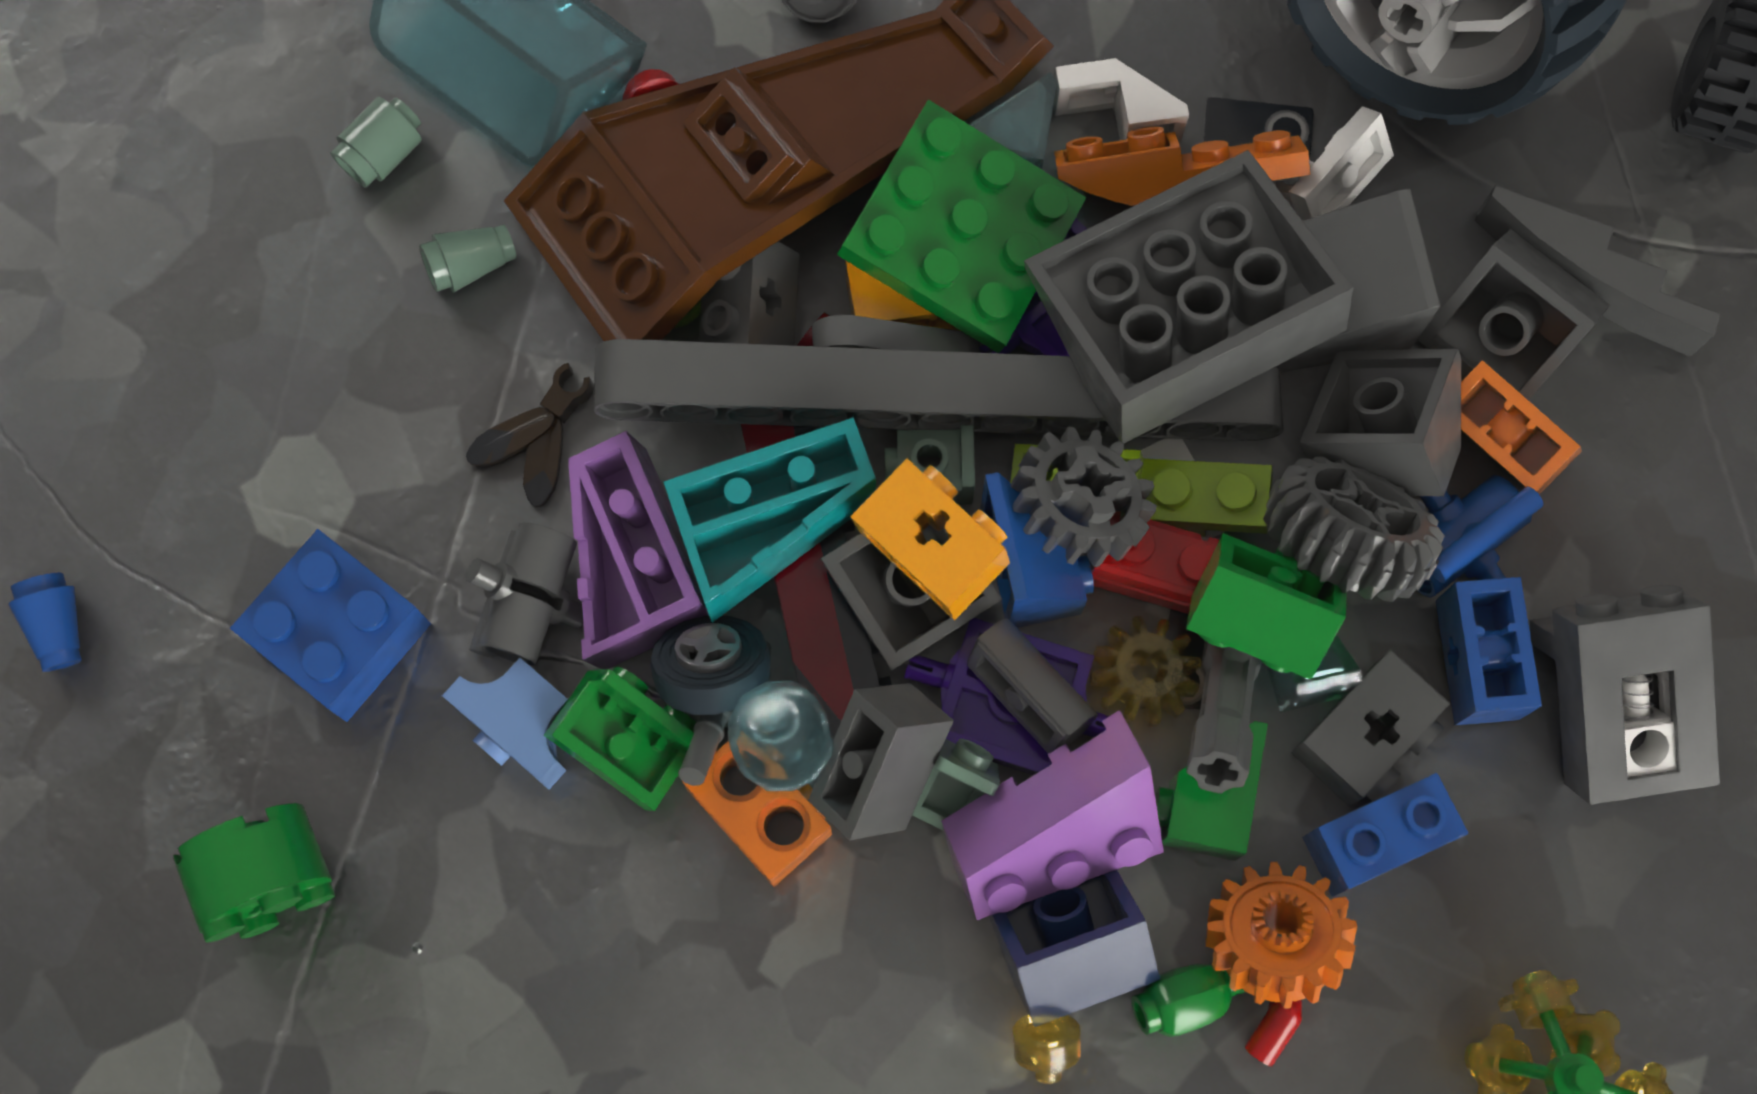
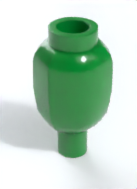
M1192 964L1159 974L1160 980L1146 985L1142 993L1132 996L1131 1004L1135 1019L1144 1034L1148 1035L1159 1032L1168 1037H1176L1198 1030L1221 1018L1228 1011L1232 997L1246 991L1241 988L1234 992L1229 988L1230 976L1226 970L1215 971L1212 965Z

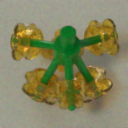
M1548 970L1528 973L1517 979L1512 984L1514 993L1501 998L1498 1001V1006L1502 1012L1515 1010L1523 1029L1545 1028L1553 1047L1550 1056L1551 1061L1547 1065L1533 1063V1057L1527 1045L1515 1039L1514 1030L1509 1025L1501 1023L1494 1024L1490 1035L1483 1041L1470 1043L1464 1055L1466 1067L1470 1069L1472 1076L1478 1082V1094H1520L1528 1087L1532 1078L1544 1080L1548 1091L1547 1094H1674L1666 1083V1068L1656 1062L1647 1063L1642 1072L1637 1070L1624 1072L1614 1084L1605 1082L1604 1076L1615 1074L1621 1065V1058L1615 1052L1614 1038L1620 1032V1020L1613 1012L1605 1009L1599 1010L1595 1014L1576 1013L1569 995L1578 991L1579 985L1577 980H1558L1556 975H1552L1551 971Z

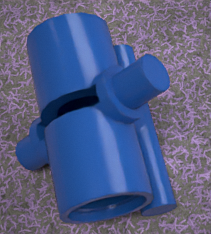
M1493 475L1462 499L1457 494L1450 496L1447 490L1444 497L1419 496L1428 508L1427 512L1433 514L1439 521L1437 527H1439L1445 537L1441 544L1443 549L1437 558L1439 560L1437 567L1430 579H1425L1421 588L1416 591L1432 598L1463 574L1467 578L1475 577L1476 580L1506 578L1497 565L1500 556L1495 549L1529 524L1532 515L1543 507L1544 503L1538 492L1528 486L1519 492L1508 480L1501 476Z

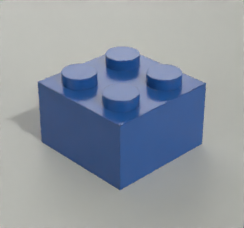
M317 529L234 622L230 629L327 709L348 722L429 628L431 623L412 603Z

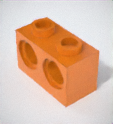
M741 729L715 752L703 784L699 786H692L685 782L683 784L768 882L775 887L832 835L831 826L824 820L826 817L808 801L813 788L808 783H805L797 790L781 772L789 763L770 740L761 735L754 742ZM741 764L754 767L759 772V782L752 792L743 796H736L724 789V778L731 768ZM782 812L796 814L804 823L801 836L789 845L775 844L767 837L769 821L775 815Z

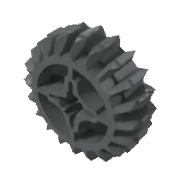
M1315 456L1313 460L1298 459L1294 465H1288L1284 474L1277 478L1269 494L1270 498L1266 503L1267 510L1263 520L1269 527L1267 532L1269 537L1273 541L1280 543L1279 551L1285 556L1295 558L1298 561L1297 567L1300 570H1309L1319 576L1320 583L1328 581L1337 585L1342 593H1347L1351 590L1358 592L1367 600H1372L1375 596H1378L1383 601L1393 602L1397 597L1410 598L1415 590L1421 588L1425 579H1430L1439 563L1437 558L1443 549L1441 544L1445 536L1437 527L1439 521L1436 517L1424 511L1425 504L1421 500L1411 498L1406 494L1405 487L1395 486L1387 481L1385 477L1375 475L1362 467L1351 466L1343 459L1331 462L1322 456Z

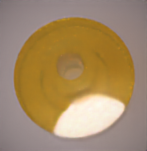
M1029 1015L1020 1018L1013 1027V1050L1016 1062L1021 1067L1035 1072L1036 1080L1041 1083L1053 1084L1058 1082L1062 1078V1071L1073 1067L1081 1058V1030L1078 1022L1071 1016L1066 1015L1034 1027Z

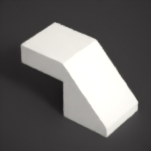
M1113 58L1055 68L1051 91L1055 116L1114 108L1120 140L1127 139V133L1135 129L1162 127L1164 128V133L1175 131L1179 143L1181 142L1189 118L1187 104L1118 59Z

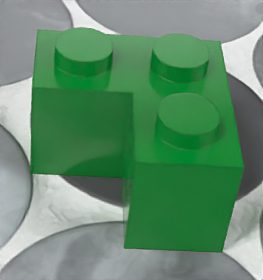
M1223 533L1192 594L1186 629L1199 634L1203 640L1214 646L1222 648L1231 647L1259 658L1266 666L1282 673L1293 672L1312 680L1346 618L1347 593H1342L1337 585L1328 581L1320 583L1319 576L1309 570H1300L1297 567L1298 561L1295 558L1285 556L1279 551L1280 544L1275 553H1271Z

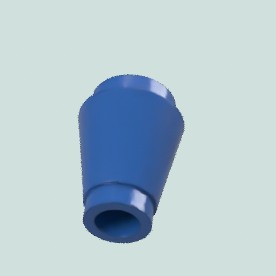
M61 572L43 574L13 584L10 588L14 600L9 602L8 605L37 660H39L42 672L59 670L80 663L82 658L79 651L80 641L75 587L67 586L64 574Z

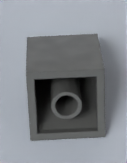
M1411 189L1397 190L1303 220L1353 286V294L1347 330L1279 364L1276 367L1280 372L1332 364L1337 351L1411 349L1440 308Z

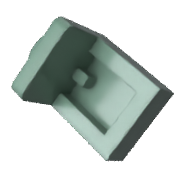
M945 739L912 816L943 830L941 822L943 819L985 793L994 796L1000 785L999 767L998 764L992 762L994 759L992 754L980 745L966 739H958L956 744Z

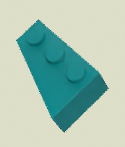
M854 417L663 481L712 623L851 519L850 516L876 491V477Z

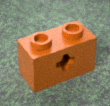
M1483 360L1462 380L1461 431L1523 487H1531L1540 495L1582 452L1581 446Z

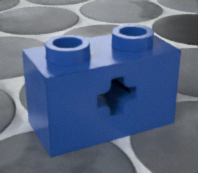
M1521 577L1455 582L1435 600L1454 725L1520 720L1542 707Z
M1435 773L1326 823L1302 838L1322 878L1326 877L1331 881L1329 892L1333 897L1469 833L1438 773Z

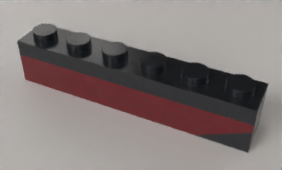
M740 424L747 453L820 429V427ZM852 519L774 576L813 751L831 747L854 689L892 685L890 676L877 677L872 654H877L879 651L820 560L846 543L844 533L855 531V524Z

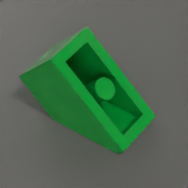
M1254 721L1249 724L1253 733L1250 771L1243 787L1230 788L1222 794L1201 789L1198 787L1196 779L1186 773L1187 766L1169 781L1168 788L1158 787L1155 799L1163 846L1234 861L1247 854L1268 723Z

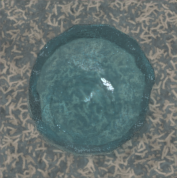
M792 680L766 681L743 694L728 720V741L738 769L745 778L767 791H795L818 778L832 756L834 744L822 703L816 694L809 692L806 686Z

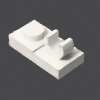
M1362 106L1346 125L1334 134L1331 141L1324 148L1323 154L1315 162L1309 160L1310 175L1298 177L1299 180L1295 185H1288L1281 181L1275 184L1302 221L1349 206L1394 156L1382 113Z

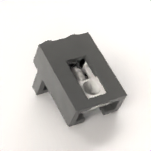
M1675 585L1649 586L1641 589V596H1627L1619 599L1611 595L1583 596L1576 599V605L1561 606L1553 609L1552 617L1530 620L1532 645L1556 660L1564 784L1590 805L1720 785L1710 605L1684 593L1682 587ZM1646 730V737L1642 745L1630 752L1633 739L1639 733Z

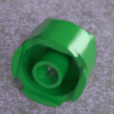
M288 803L265 808L269 820L267 822L257 820L245 823L242 815L207 829L178 847L179 854L173 855V860L199 932L203 934L205 943L226 938L237 932L241 939L259 935L280 924L277 913L293 906L296 907L297 911H304L321 905L335 897L331 885L332 878L304 805Z

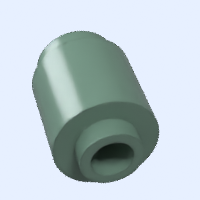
M376 97L336 137L339 144L330 154L351 178L367 188L375 179L382 182L422 142V138L416 130L421 125V121L400 99L394 97L390 102H387L381 97Z

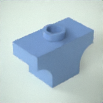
M521 658L502 677L489 683H473L459 676L442 695L481 730L473 741L501 766L512 757L548 790L566 772V769L558 759L556 744L546 738L544 734L568 699Z

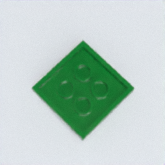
M928 99L837 255L999 354L1007 345L1036 292L1025 269L1024 260L1063 242L1087 197Z

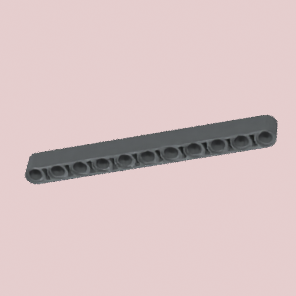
M635 339L608 340L597 344L595 347L594 412L608 419L826 427L854 417L857 428L957 430L962 425H974V432L1047 434L1051 432L1053 435H1063L1068 427H1074L1078 434L1083 436H1090L1093 430H1098L1101 436L1117 437L1091 399L1070 356ZM1274 367L1138 437L1258 441L1277 437L1284 430L1280 370Z

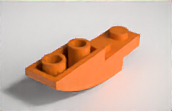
M1144 127L1128 132L1127 139L1103 143L1101 137H1083L1067 142L1066 149L1054 151L1058 179L1087 193L1131 206L1150 199L1247 150L1250 151L1272 181L1310 175L1309 153L1299 135L1291 137L1290 132L1281 130L1260 133L1253 137V143L1230 147L1226 141L1202 142L1192 146V153L1181 154V146L1175 131L1164 133V128Z

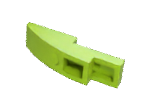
M1015 444L1010 483H1012V480L1019 471V464L1031 446L1037 447L1038 445ZM1123 449L1120 456L1126 462L1132 459H1140L1144 463L1136 474L1137 478L1153 481L1154 489L1146 498V500L1157 505L1156 512L1150 520L1201 534V537H1206V530L1267 534L1269 527L1264 522L1263 517L1266 513V503L1270 498L1269 494L1272 490V465L1143 458L1141 450ZM1057 468L1047 473L1046 481H1052L1058 472Z

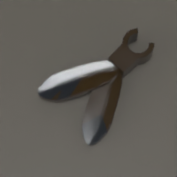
M569 363L561 365L555 371L553 385L540 402L541 407L525 411L488 429L475 439L466 454L467 461L471 465L493 466L528 448L524 467L523 488L528 501L536 508L542 507L548 502L556 489L563 443V427L561 422L565 423L576 407L586 402L594 391V383L590 377L584 378L583 385L579 390L575 392L564 391L565 381L569 377L574 376L573 369Z

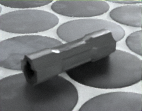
M1205 641L1201 663L1205 672L1200 716L1194 725L1191 735L1186 773L1196 779L1199 788L1222 794L1230 788L1243 787L1250 771L1253 733L1249 727L1254 680L1258 676L1261 660L1234 648L1217 647Z

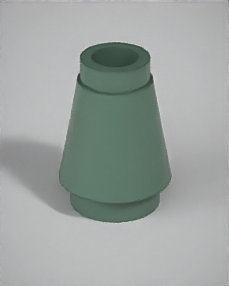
M504 224L496 227L491 226L432 234V241L419 245L424 267L436 292L450 288L452 293L505 265L506 262L516 259L512 238Z

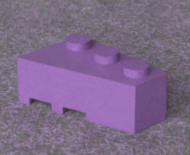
M627 431L568 458L574 539L578 541L580 578H577L578 599L582 601L585 639L581 640L582 660L600 669H609L653 648L666 631L684 621L709 616L673 509L648 451Z
M1120 710L1102 720L1106 731L1071 752L1067 744H1064L1049 753L1048 756L1052 764L1019 785L1011 777L999 785L994 796L985 793L941 821L952 863L976 920L996 913L1014 910L1023 903L1062 889L1066 890L1077 887L1084 881L1122 867L1135 866L1147 858L1164 852L1150 764Z

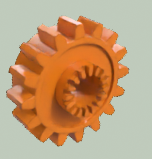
M1270 862L1268 876L1260 877L1252 867H1245L1243 869L1241 886L1234 881L1226 879L1222 883L1220 899H1211L1209 904L1205 946L1214 949L1212 967L1215 971L1226 970L1230 976L1229 988L1234 992L1242 988L1254 996V1003L1261 1005L1267 1000L1281 1002L1283 1008H1291L1293 1001L1306 998L1314 1004L1319 1002L1321 988L1324 985L1337 990L1341 985L1344 969H1351L1356 948L1354 940L1357 931V921L1346 918L1349 901L1346 897L1328 898L1331 881L1326 877L1318 880L1314 885L1306 882V867L1299 865L1294 870L1292 877L1282 875L1278 862Z

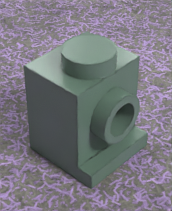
M962 425L957 430H897V447H884L885 480L906 459H909L923 472L926 468L918 463V457H940L941 463L935 468L959 492L952 500L957 504H973L975 491L974 425Z

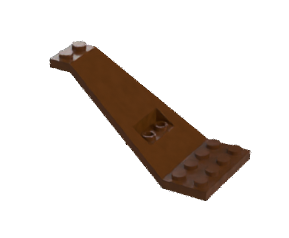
M943 0L935 10L585 111L504 199V202L603 341L614 339L662 340L719 279L885 173L928 99L965 121L1012 91L1054 45L1011 0Z

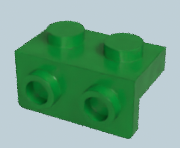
M615 667L613 671L610 669L589 670L549 726L544 736L646 811H655L679 775V770L694 734L693 728L696 722L684 712L673 709L670 705H666L664 709L645 696L648 690L647 685L640 678L621 667Z

